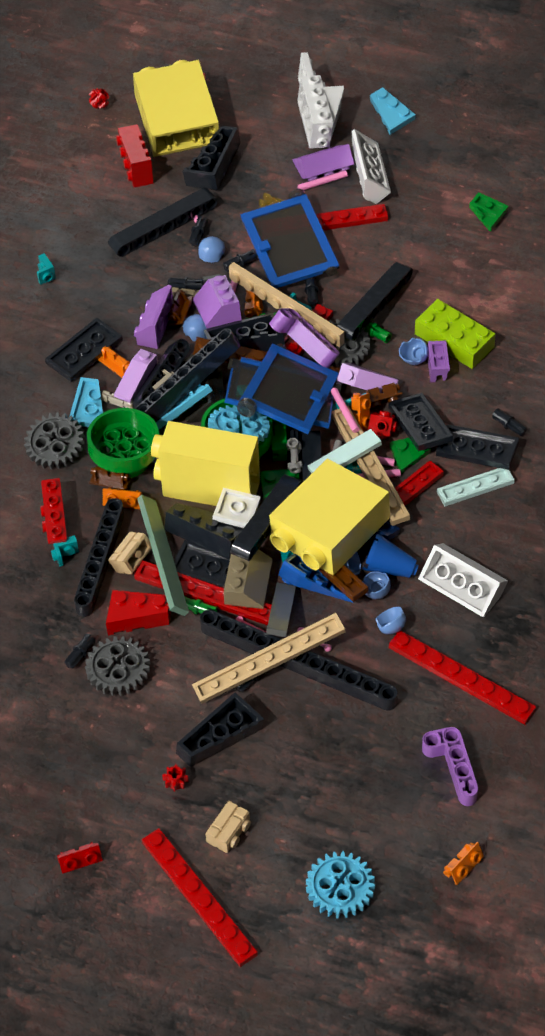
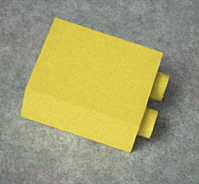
M180 60L170 66L161 68L146 67L140 72L133 73L134 93L153 157L199 148L210 143V138L219 129V122L199 60L190 62Z
M168 421L163 435L155 434L151 446V456L157 458L154 467V480L161 481L164 497L217 506L223 488L257 495L260 485L257 436Z
M327 458L269 515L271 543L281 552L291 551L300 556L309 568L313 570L321 568L334 575L390 518L389 491Z

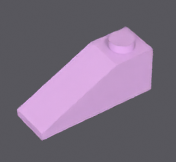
M140 349L132 358L114 393V397L130 403L156 366L157 354Z
M342 363L337 378L339 382L364 390L378 387L380 393H383L381 386L393 382L396 384L399 381L398 379L351 363Z

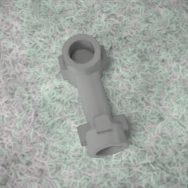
M290 438L286 443L287 450L291 452V462L288 463V469H290L291 473L296 474L301 472L302 461L298 459L302 445L296 438Z

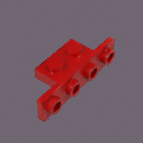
M60 478L42 480L44 505L40 506L41 516L45 517V521H42L43 533L47 532L48 544L67 542Z

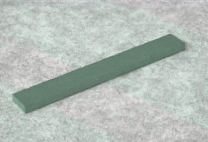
M141 494L137 499L169 609L185 616L189 613L157 503L155 500Z

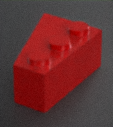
M112 590L106 620L108 636L114 635V632L126 630V632H132V629L144 627L148 629L169 625L172 611L169 609L166 595Z

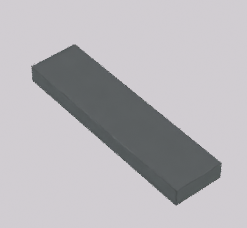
M283 583L276 584L266 634L286 637L296 586Z

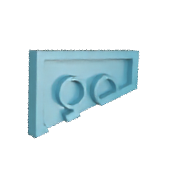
M383 87L370 95V101L376 112L380 114L382 122L388 128L390 135L415 120L416 114Z
M80 377L70 416L73 417L74 421L77 420L79 425L89 427L91 422L103 413L99 380Z

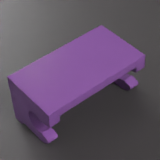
M428 341L429 354L427 361L430 382H436L438 375H442L443 381H445L448 371H450L446 341Z

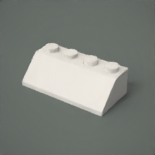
M354 129L352 131L353 158L356 162V170L359 174L363 196L367 201L377 204L391 193L380 148L376 141Z
M444 543L434 545L418 578L420 581L482 617H485L499 600L508 580Z

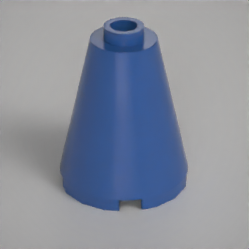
M376 534L375 538L378 541H373L366 558L368 566L364 565L363 570L369 572L379 571L388 575L410 578L411 575L415 576L419 567L416 564L417 560L382 535Z

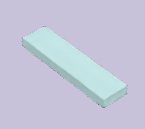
M369 429L308 465V470L312 474L327 458L345 467L381 446V440L372 429Z
M497 468L437 488V494L445 507L514 484V478L509 470Z

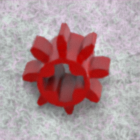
M97 88L89 93L91 96L89 102L94 108H105L109 104L107 101L109 94L106 90Z
M177 764L170 768L166 767L167 774H162L165 788L170 787L174 792L180 788L184 789V782L189 781L188 775H185L186 769H181Z

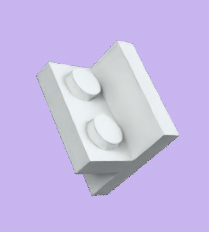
M223 488L213 514V520L244 528L257 511L260 496Z

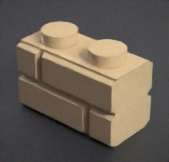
M129 532L108 559L115 571L132 575L152 549L149 539L144 533Z
M228 801L206 832L207 843L218 847V849L225 853H228L231 847L235 848L239 843V836L242 831L246 832L250 827L249 812Z

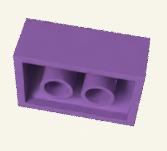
M349 144L338 145L293 159V163L302 179L308 178V181L317 179L319 174H324V176L334 174L333 170L340 169V171L350 169L349 165L354 164Z
M226 275L208 279L193 298L206 328L242 320L239 301Z
M167 285L152 293L150 300L146 301L145 312L141 314L140 324L136 326L134 331L137 345L158 349L168 325V313L173 304L171 285Z

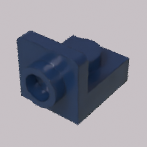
M387 520L368 540V543L372 545L374 540L378 541L375 538L376 534H380L387 540H390L399 534L400 528L395 525L392 526Z

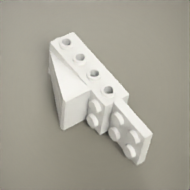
M308 52L301 53L298 73L300 85L297 102L309 148L330 147V141L341 111L344 86L325 87V82H322L321 75H316L315 71L312 70L313 63L312 59H309Z

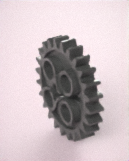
M336 319V323L329 320L335 326H338L340 322L339 319ZM364 329L354 341L344 338V344L341 347L332 344L339 351V355L331 366L335 365L338 368L342 363H355L359 365V360L364 361V356H368V351L370 350L368 332H365Z
M59 412L56 413L55 417L51 413H49V418L42 415V421L36 419L37 425H30L32 431H26L28 437H24L26 453L32 462L35 461L37 466L41 464L44 469L47 465H49L51 470L54 465L60 469L62 463L67 466L68 460L74 462L72 457H79L77 451H83L81 445L85 444L83 439L85 435L82 432L81 425H79L77 420L74 421L72 416L68 418L66 413L62 417H60Z
M114 636L113 641L106 638L105 644L99 641V648L93 646V653L88 652L89 659L85 660L87 679L90 680L91 685H96L97 691L103 688V694L111 691V696L117 691L122 696L123 691L130 694V688L137 690V684L143 686V679H148L147 673H150V659L148 652H145V647H140L138 641L133 644L132 638L125 641L124 636H122L121 640H117V637Z

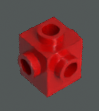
M388 411L373 412L370 415L368 430L372 429L378 438L387 439V436L390 437L393 432H396L397 421H395V416H392L391 412Z

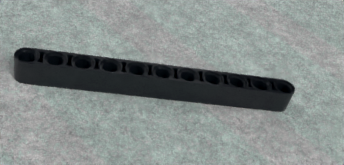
M205 610L200 615L201 631L205 635L250 654H254L282 640L213 610ZM307 651L279 665L383 710H393L397 705V689L394 686L314 652Z

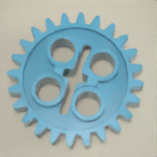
M226 405L225 409L219 407V411L214 410V414H210L208 419V428L239 433L240 431L241 434L257 436L258 444L259 441L263 442L264 438H267L270 425L267 416H263V414L257 413L255 410L235 405L232 408Z
M342 851L341 856H337L336 852H333V857L331 858L325 854L324 861L318 858V865L312 864V871H308V878L306 879V893H309V901L314 900L313 907L320 906V913L328 910V917L334 912L336 913V918H339L340 913H343L345 918H347L348 912L355 916L356 909L364 911L363 904L369 905V898H373L372 891L375 890V884H373L375 877L371 876V868L366 869L367 862L360 864L361 857L359 856L354 860L353 853L345 857L344 851ZM336 869L342 870V872L335 873L333 871ZM357 880L360 883L352 884L351 881ZM328 885L330 888L323 889L321 886ZM345 896L348 899L340 900L339 897Z

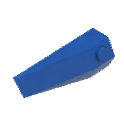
M293 553L282 563L278 575L282 577L286 584L353 603L319 570L309 568L300 556Z

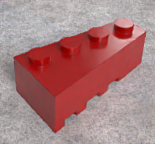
M138 124L118 128L116 141L118 146L121 145L119 148L121 158H125L123 159L124 168L128 169V181H132L133 188L153 184L151 158L148 156V150L145 147L144 140H142Z

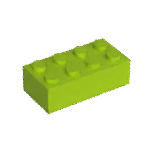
M439 299L432 303L415 320V335L427 342L446 341L448 355L471 369L495 346L496 333Z

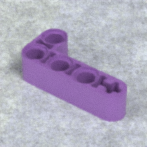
M280 308L269 323L275 331L287 333L323 367L329 368L339 355V351L298 312L291 308Z
M448 727L425 733L422 740L423 754L427 757L445 755L460 803L464 806L474 805L477 801L478 785L460 731L457 728Z

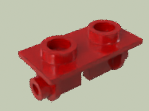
M90 842V844L78 847L79 850L75 851V849L60 852V855H57V859L60 863L62 874L103 861L99 844Z

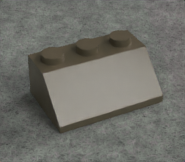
M259 549L250 561L231 554L224 587V604L263 609L272 558Z

